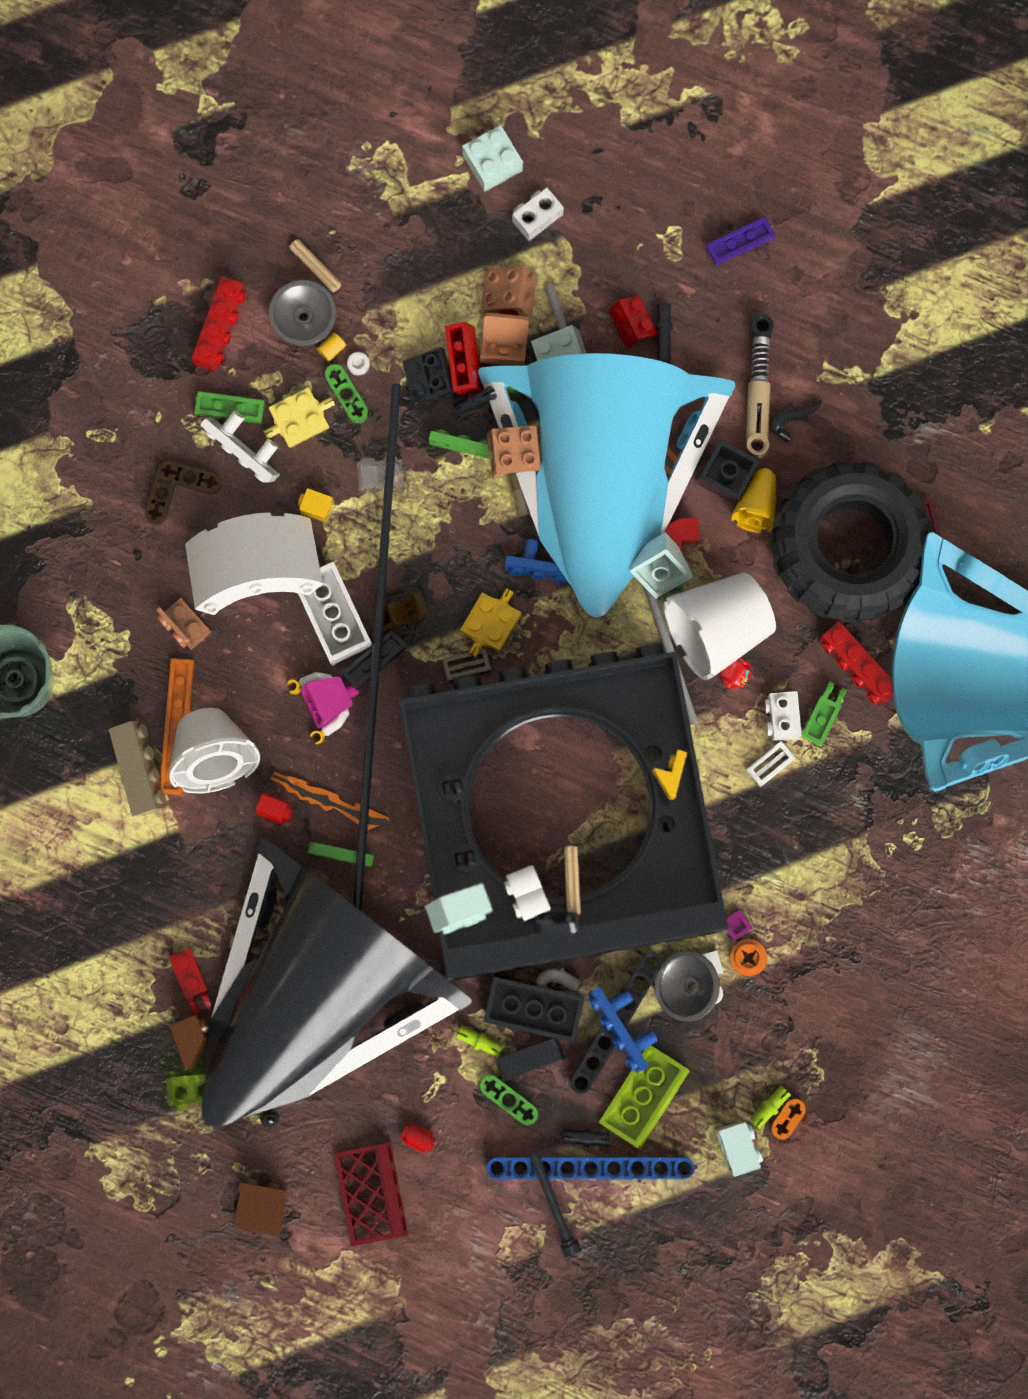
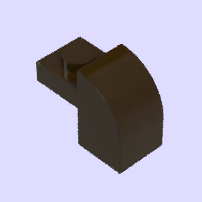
M421 592L413 593L402 601L388 603L384 606L383 632L399 629L424 619L423 616L428 611Z

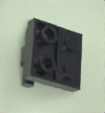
M438 347L402 361L412 404H419L443 394L446 397L454 396L451 370L447 363L444 348Z

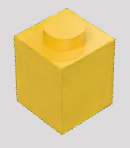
M307 488L306 493L301 494L297 506L300 507L301 514L326 523L334 500L333 497Z

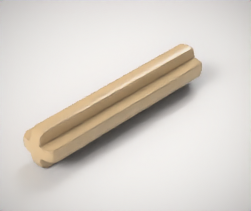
M299 239L291 243L290 249L332 292H336L341 287V282Z
M566 846L564 852L567 912H576L580 915L577 847Z

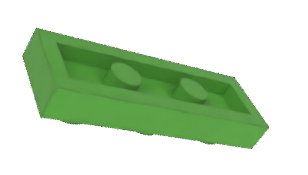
M198 391L194 413L198 416L228 419L233 411H237L245 418L242 422L262 424L265 401Z
M439 429L436 432H430L429 445L490 459L488 441L480 440L479 443L471 441V438L468 436L458 435V437L449 435V432Z

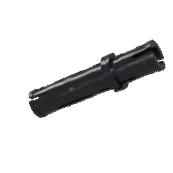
M663 303L657 304L658 323H656V330H658L657 361L671 364L672 304L665 303V312H663Z

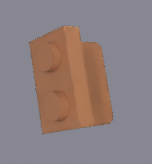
M524 265L489 268L485 275L481 309L485 312L513 309L524 317H532L535 305V289L538 283L537 274Z
M485 313L480 363L524 366L529 319L524 316Z

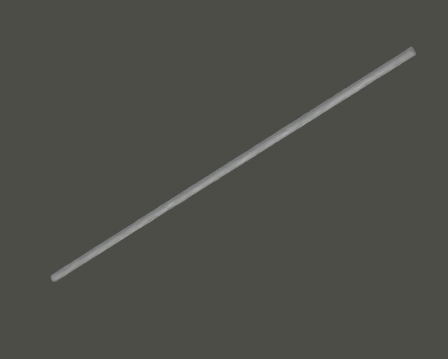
M549 284L545 286L558 328L561 330L566 328L567 324L554 285ZM644 587L665 652H675L658 599ZM679 666L691 726L697 724L698 720Z

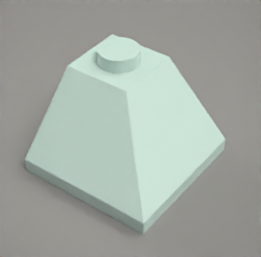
M666 532L649 541L629 568V571L655 598L693 578V574L679 546Z

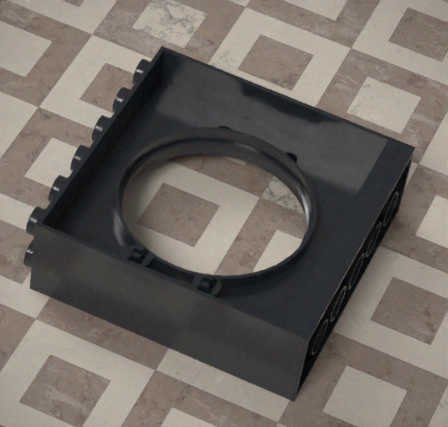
M657 643L636 648V655L630 660L619 661L618 653L611 651L590 656L591 663L588 664L589 667L573 669L572 660L566 659L545 664L544 675L528 677L526 668L521 667L499 672V682L482 685L481 677L475 675L453 680V691L436 693L435 684H421L407 688L409 698L401 699L399 702L434 901L483 884L492 908L491 912L485 914L486 919L468 927L463 926L447 934L439 931L449 981L717 934L729 929L676 651L664 653L663 644ZM553 717H567L590 722L619 739L638 762L646 780L650 801L647 831L636 856L627 868L612 881L596 890L579 895L582 928L570 934H541L537 930V916L525 921L522 916L517 917L513 904L517 903L514 894L509 896L504 884L508 880L501 876L482 854L473 834L469 813L472 783L479 765L489 750L502 737L519 726L535 720ZM648 749L654 750L653 754L656 762L650 761ZM677 750L687 752L675 799L671 800L667 797L652 769L657 768L671 772L672 769L668 768L671 755H676ZM449 781H454L457 794L451 795ZM667 818L666 823L669 832L663 831L661 819ZM467 851L469 865L463 866L464 862L461 852ZM545 896L551 909L545 913L567 912L566 897Z

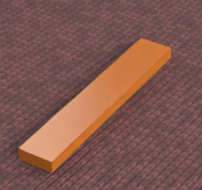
M171 658L160 774L161 790L164 794L183 795L182 787H174L169 778V768L178 722L190 713L194 660Z

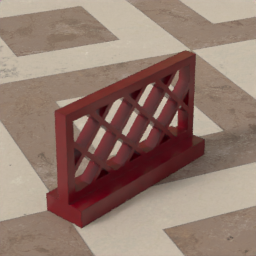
M391 1141L334 1153L351 1246L408 1235ZM375 1150L377 1160L373 1166L361 1160L367 1151ZM361 1153L359 1157L354 1154ZM349 1155L356 1160L350 1171L342 1166V1156ZM359 1163L370 1170L364 1180L353 1174ZM372 1173H375L381 1179V1184L377 1190L366 1183ZM350 1177L361 1184L355 1194L348 1191L346 1187ZM364 1186L374 1193L368 1204L357 1197ZM377 1196L385 1200L386 1207L382 1213L371 1207ZM355 1200L365 1207L359 1218L351 1213L350 1207ZM368 1209L379 1216L373 1227L362 1220ZM381 1219L389 1223L390 1234L382 1235L375 1230ZM360 1223L370 1232L365 1239L357 1240L355 1229Z

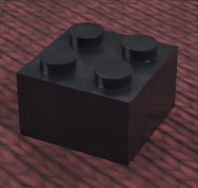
M720 439L697 485L737 505L760 460Z

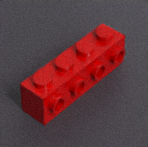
M221 276L192 356L195 366L213 372L217 371L218 365L221 366L224 359L223 351L231 340L232 326L237 323L239 317L238 310L240 304H243L246 298L243 283Z
M840 621L819 639L822 648L837 659L836 663L838 666L852 676L851 680L854 684L864 689L867 693V698L874 705L877 704L880 707L893 696L892 679Z

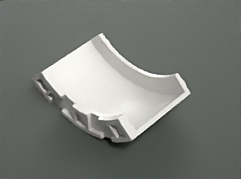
M271 513L243 515L217 523V528L210 531L205 529L185 544L194 606L196 610L215 615L219 610L237 600L261 593L295 592L310 595L322 584L311 519L304 516L284 513L283 517L271 516Z

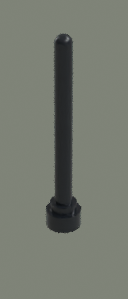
M532 1150L529 1154L562 1237L561 1250L565 1257L573 1256L581 1251L580 1244L569 1232L539 1153L536 1150Z

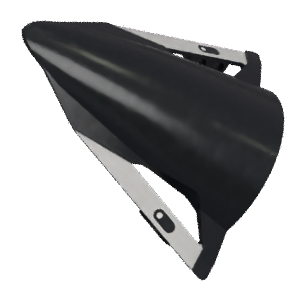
M266 838L262 839L259 845V854L209 1023L205 1087L202 1098V1116L205 1123L209 1126L230 1124L243 1117L307 1098L314 1092L455 1011L465 1008L472 1001L467 994L454 986L387 931ZM275 871L286 894L284 910L257 958L248 963L257 928H266L271 920L277 899V890L274 886L270 885L273 872ZM408 991L436 997L435 1000L426 1005L417 1001L390 1015L384 1021L385 1028L352 1047L355 1035L395 996Z

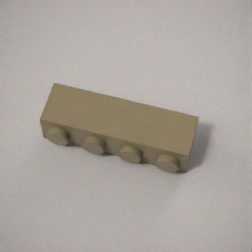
M130 721L110 728L109 732L132 817L145 816L166 809V797L161 790L160 775L154 764V752L149 745L147 738L148 730L143 721Z

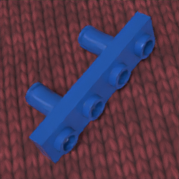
M526 540L523 558L506 556L505 572H508L510 575H529L537 580H543L544 578L553 579L554 582L561 584L568 582L556 563L536 560L538 541Z
M600 986L587 993L590 997L588 998L590 1006L593 1010H598L602 1017L600 1021L607 1031L610 1030L614 1036L612 1039L614 1045L619 1051L622 1050L627 1057L625 1062L631 1071L634 1070L637 1074L648 1068L649 1066L641 1055V1051L657 1042L655 1034L652 1030H648L633 1040L616 1011L633 1001L630 993L624 990L608 999Z

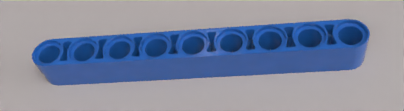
M493 1157L487 1163V1173L494 1179H538L530 1157ZM540 1157L541 1161H546L550 1164V1171L547 1173L548 1179H687L695 1171L694 1163L687 1157ZM495 1161H499L504 1165V1170L500 1174H494L490 1169L491 1164ZM519 1161L526 1163V1172L524 1174H517L514 1171L515 1163ZM565 1161L571 1162L574 1166L570 1174L561 1172L560 1167ZM589 1161H593L597 1165V1170L593 1174H587L584 1171V1165ZM612 1161L620 1164V1170L616 1174H610L607 1170L608 1164ZM636 1161L643 1164V1171L640 1174H633L631 1172L632 1163ZM659 1161L665 1162L667 1167L663 1174H657L654 1171V1165ZM682 1161L688 1162L690 1166L686 1174H680L677 1169L678 1164Z

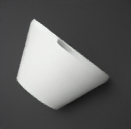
M217 708L195 710L185 715L178 722L169 768V778L174 787H182L184 792L209 793L235 785L234 780L243 775L247 778L252 774L260 762V754L256 745L224 711Z

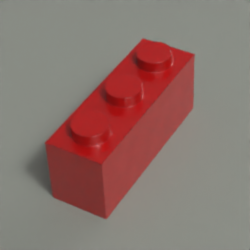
M467 322L445 326L453 392L465 396L483 390V383L478 374L480 362L475 326Z

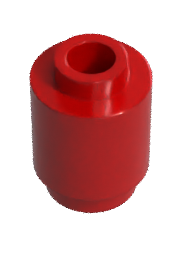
M409 1122L400 1140L405 1142V1145L424 1154L427 1150L431 1152L437 1139L433 1137L434 1132L416 1123L411 1124Z

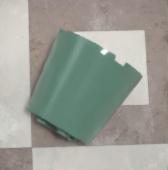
M0 625V718L32 715L47 704L53 692L54 678L48 652L42 642L29 631L17 626ZM17 677H19L21 679V683H18V685L16 686L15 684H13V681H17Z

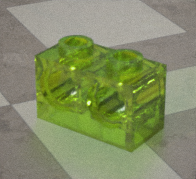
M205 1074L167 1078L169 1106H175V1110L189 1109V1104L198 1103V1107L202 1108L203 1097L200 1096L198 1090L202 1084H205ZM179 1086L184 1087L187 1091V1095L183 1100L178 1099L175 1095V1091Z

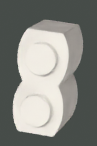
M533 865L507 875L508 881L504 882L509 896L514 894L517 903L513 904L518 918L522 916L525 921L551 910Z

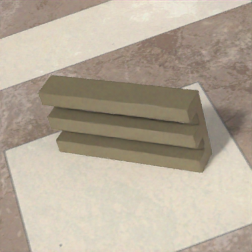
M486 648L481 649L477 655H483V659L448 667V663L473 656L469 653L443 658L442 662L447 682L491 671ZM485 663V667L450 675L452 671Z

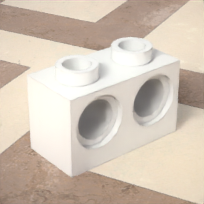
M548 188L543 191L538 190L531 196L529 202L525 205L521 203L513 211L512 222L528 241L563 215L564 207ZM548 203L551 207L549 209H542L540 204ZM525 216H530L534 220L530 223H526L522 220V218Z

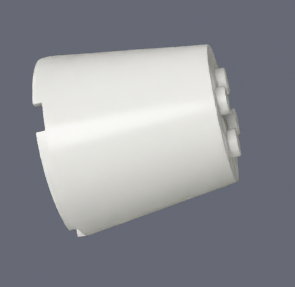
M745 572L666 598L667 601L663 604L665 620L675 645H681L686 654L683 659L692 671L704 680H709L772 635L776 629L775 617L765 592L756 580Z

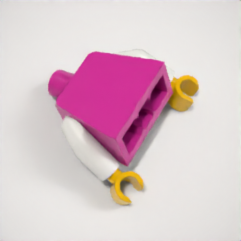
M320 672L304 676L298 682L293 679L287 682L288 686L296 684V689L289 693L297 695L301 692L317 728L322 727L321 731H313L310 737H313L316 733L320 734L321 739L315 744L323 743L325 736L331 735L342 727L349 716V709L353 706L351 698L359 694V691H356L350 684L344 686L340 677H332L330 674Z

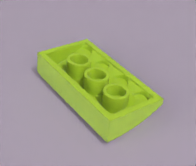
M651 1045L642 1053L649 1067L637 1074L634 1070L630 1072L599 1121L600 1124L640 1150L690 1072L686 1067Z

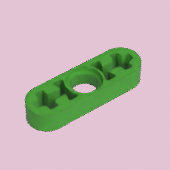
M333 364L328 366L325 370V378L339 403L353 423H363L368 417V409L340 365ZM332 371L340 372L339 379L342 383L338 386L335 378L330 379ZM346 388L353 392V396L347 400L340 396L341 391ZM355 402L358 410L363 409L361 417L353 416L354 409L351 405Z
M309 842L307 854L356 864V851ZM366 854L365 867H372L373 855Z
M488 1075L482 1079L480 1083L482 1093L524 1125H531L537 1120V1109L500 1079L493 1075ZM486 1080L489 1082L495 1080V1087L499 1090L501 1086L506 1088L500 1094L498 1100L494 1098L497 1093L493 1090L489 1092L485 1090L486 1085L484 1083ZM507 1093L513 1094L516 1098V1102L512 1107H506L502 1103V1098ZM520 1100L524 1102L521 1106L525 1110L531 1108L533 1110L531 1113L534 1116L532 1120L529 1118L523 1120V1114L519 1110L517 1114L512 1112V1110L517 1108Z

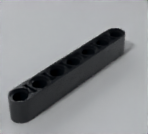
M650 952L641 958L623 991L627 990L634 1000L632 1009L621 1008L616 1011L617 1016L622 1019L625 1029L662 967V959L657 953ZM647 957H654L657 960V967L654 970L646 967L645 960ZM637 976L643 977L646 981V985L642 990L636 989L633 985V981ZM603 1025L571 1078L570 1086L576 1093L584 1094L591 1089L615 1048L612 1040L614 1036ZM602 1036L608 1037L611 1041L610 1047L606 1050L601 1049L598 1045V1040ZM591 1056L599 1060V1066L595 1070H590L586 1065L587 1059ZM580 1076L585 1077L587 1080V1087L583 1090H578L574 1085L575 1079Z

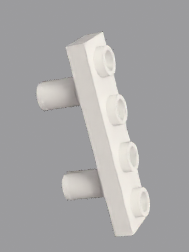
M233 411L223 425L213 417L204 419L200 426L205 429V434L214 440L217 439L226 452L239 458L238 462L242 466L251 468L255 472L254 475L257 479L264 483L274 482L280 474L267 463L278 448L273 441L267 439L257 454H255L234 435L236 429L245 419L242 414Z

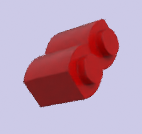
M263 792L255 813L260 817L285 825L286 822L290 823L294 810L289 801Z

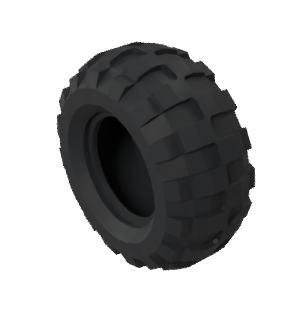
M847 460L833 462L831 465L821 469L816 468L806 474L795 486H792L775 515L771 531L770 548L773 552V565L778 578L783 580L788 589L787 592L797 602L800 601L811 609L810 612L823 618L830 617L847 623L878 619L901 607L912 596L919 585L922 552L926 535L929 532L934 533L932 520L928 519L924 508L926 505L918 492L914 493L906 485V480L895 472L889 473L880 469L878 464L865 461L863 463H850ZM843 509H854L868 514L879 524L885 535L887 547L883 564L865 574H848L831 566L823 557L818 546L817 531L820 521L828 514Z

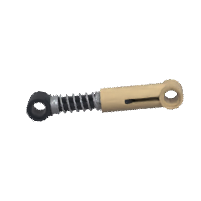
M766 314L757 315L753 319L749 330L753 340L752 346L754 348L752 352L754 354L752 358L754 360H752L753 366L751 367L753 378L748 383L745 453L758 460L765 456L769 447L770 383L766 373L769 372L767 370L769 366L767 364V361H769L767 349H769V340H771L774 322ZM763 324L766 326L767 331L761 332L756 326ZM757 415H759L758 433H756ZM752 443H759V444H761L762 450H761V451H755V450H753L752 447H751V444H752Z

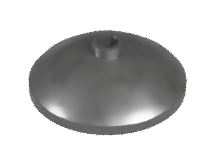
M298 280L284 285L276 292L270 303L269 318L272 328L282 340L296 346H309L320 342L331 332L336 320V307L332 296L323 286L312 281ZM302 315L308 316L305 321L300 320V317Z
M683 951L671 955L662 963V967L655 979V994L659 1005L666 1014L680 1021L701 1019L713 1009L719 996L720 982L714 965L705 956L696 952ZM693 983L696 984V989L694 991L692 990Z

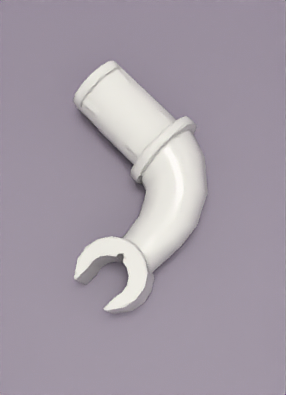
M554 967L541 972L535 982L544 985L549 982L558 983L571 991H576L581 980L563 971V967L561 969Z

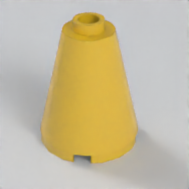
M761 468L754 472L732 512L731 520L734 521L735 519L738 527L755 533H761V529H768L767 532H771L776 515V475L767 468Z

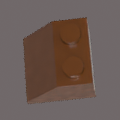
M198 1015L169 1025L185 1070L196 1067L208 1041L209 1023L207 1019Z

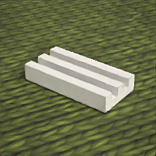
M780 741L748 767L746 771L758 783V786L761 787L791 763L795 757L783 742ZM779 748L783 750L757 773L754 772L753 769ZM787 755L789 757L763 780L759 778L760 775L783 756Z

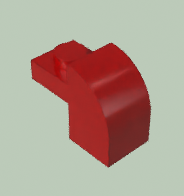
M698 517L678 519L672 522L665 531L679 546L681 552L682 545L698 544L699 542Z

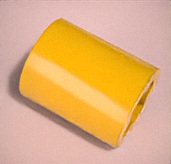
M333 332L316 349L329 362L346 344Z

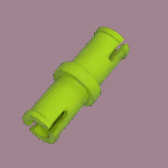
M461 1025L460 1031H458L456 1036L457 1039L474 1046L475 1050L481 1049L496 1058L499 1057L504 1046L485 1037L486 1034L482 1032L479 1034L464 1025Z
M779 1086L768 1100L762 1102L761 1108L749 1121L754 1123L753 1125L760 1130L772 1115L778 1113L777 1110L791 1096L790 1093L786 1092L787 1090L782 1086Z

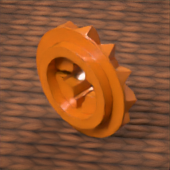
M746 939L738 942L733 947L730 962L734 970L742 976H754L764 969L767 962V954L759 942ZM741 950L747 954L756 951L752 957L755 966L749 962L740 964L745 958Z

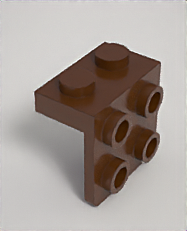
M246 1178V1181H241L239 1184L238 1192H240L234 1221L235 1228L277 1236L281 1231L288 1189H284L283 1184L269 1182L268 1186L260 1184L258 1179Z

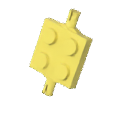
M308 387L270 406L269 410L274 418L275 425L263 432L267 439L279 433L285 439L289 448L329 429L323 411L335 404L331 397L319 403L313 397Z

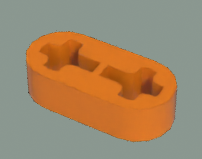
M790 1099L784 1104L771 1124V1132L776 1138L786 1139L795 1130L806 1112V1107L802 1101ZM798 1103L800 1113H794L791 1118H788L791 1112L789 1106ZM785 1120H788V1123L785 1126L787 1132H781L778 1135V1129L776 1128V1125H782Z

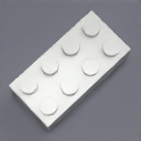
M334 561L320 567L322 584L310 595L298 593L331 666L372 647V643Z

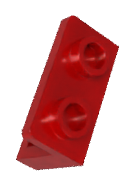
M639 295L618 300L608 310L626 348H631L637 342L654 338L658 334Z

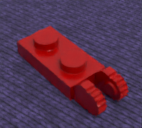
M191 948L169 956L185 999H188L193 1014H200L199 1007L194 1000V996L199 994L202 995L205 1007L208 1010L212 1009L213 1006L207 993L208 988Z

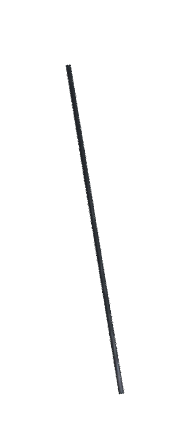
M392 384L353 895V906L361 912L401 391L400 384Z

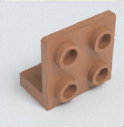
M536 426L497 428L489 431L487 440L492 479L501 478L504 474L534 472L541 469Z
M182 598L165 612L160 607L156 609L159 613V616L156 618L168 632L171 629L174 630L172 636L183 648L187 645L192 650L211 633L208 627Z

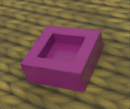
M741 910L727 918L729 929L726 932L733 942L753 929Z

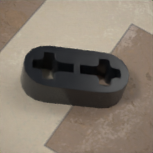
M576 912L543 913L536 918L537 930L541 934H570L582 928L580 915Z

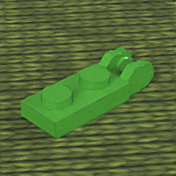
M830 681L823 695L820 696L801 736L820 747L823 745L847 691L844 688L839 690L835 702L827 699L834 688V683Z

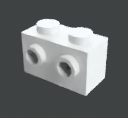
M797 691L770 693L768 700L764 701L765 713H769L770 722H767L768 736H771L772 741L799 739L802 734Z

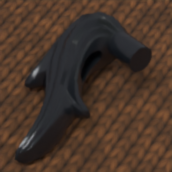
M820 399L813 405L801 409L793 408V402L789 403L771 419L769 427L772 433L788 442L792 435L783 429L784 426L792 420L808 422L807 417L820 407L822 400Z

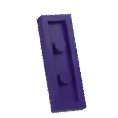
M765 216L706 244V249L715 266L774 239L775 234Z

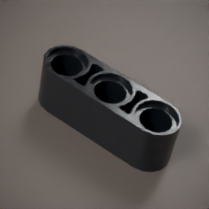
M552 1038L498 1058L495 1062L504 1082L566 1059L559 1039Z

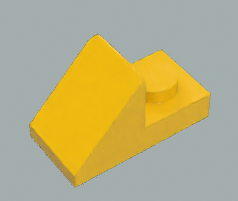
M677 750L676 755H671L668 768L672 769L671 772L657 768L652 769L667 797L671 800L675 799L687 752Z

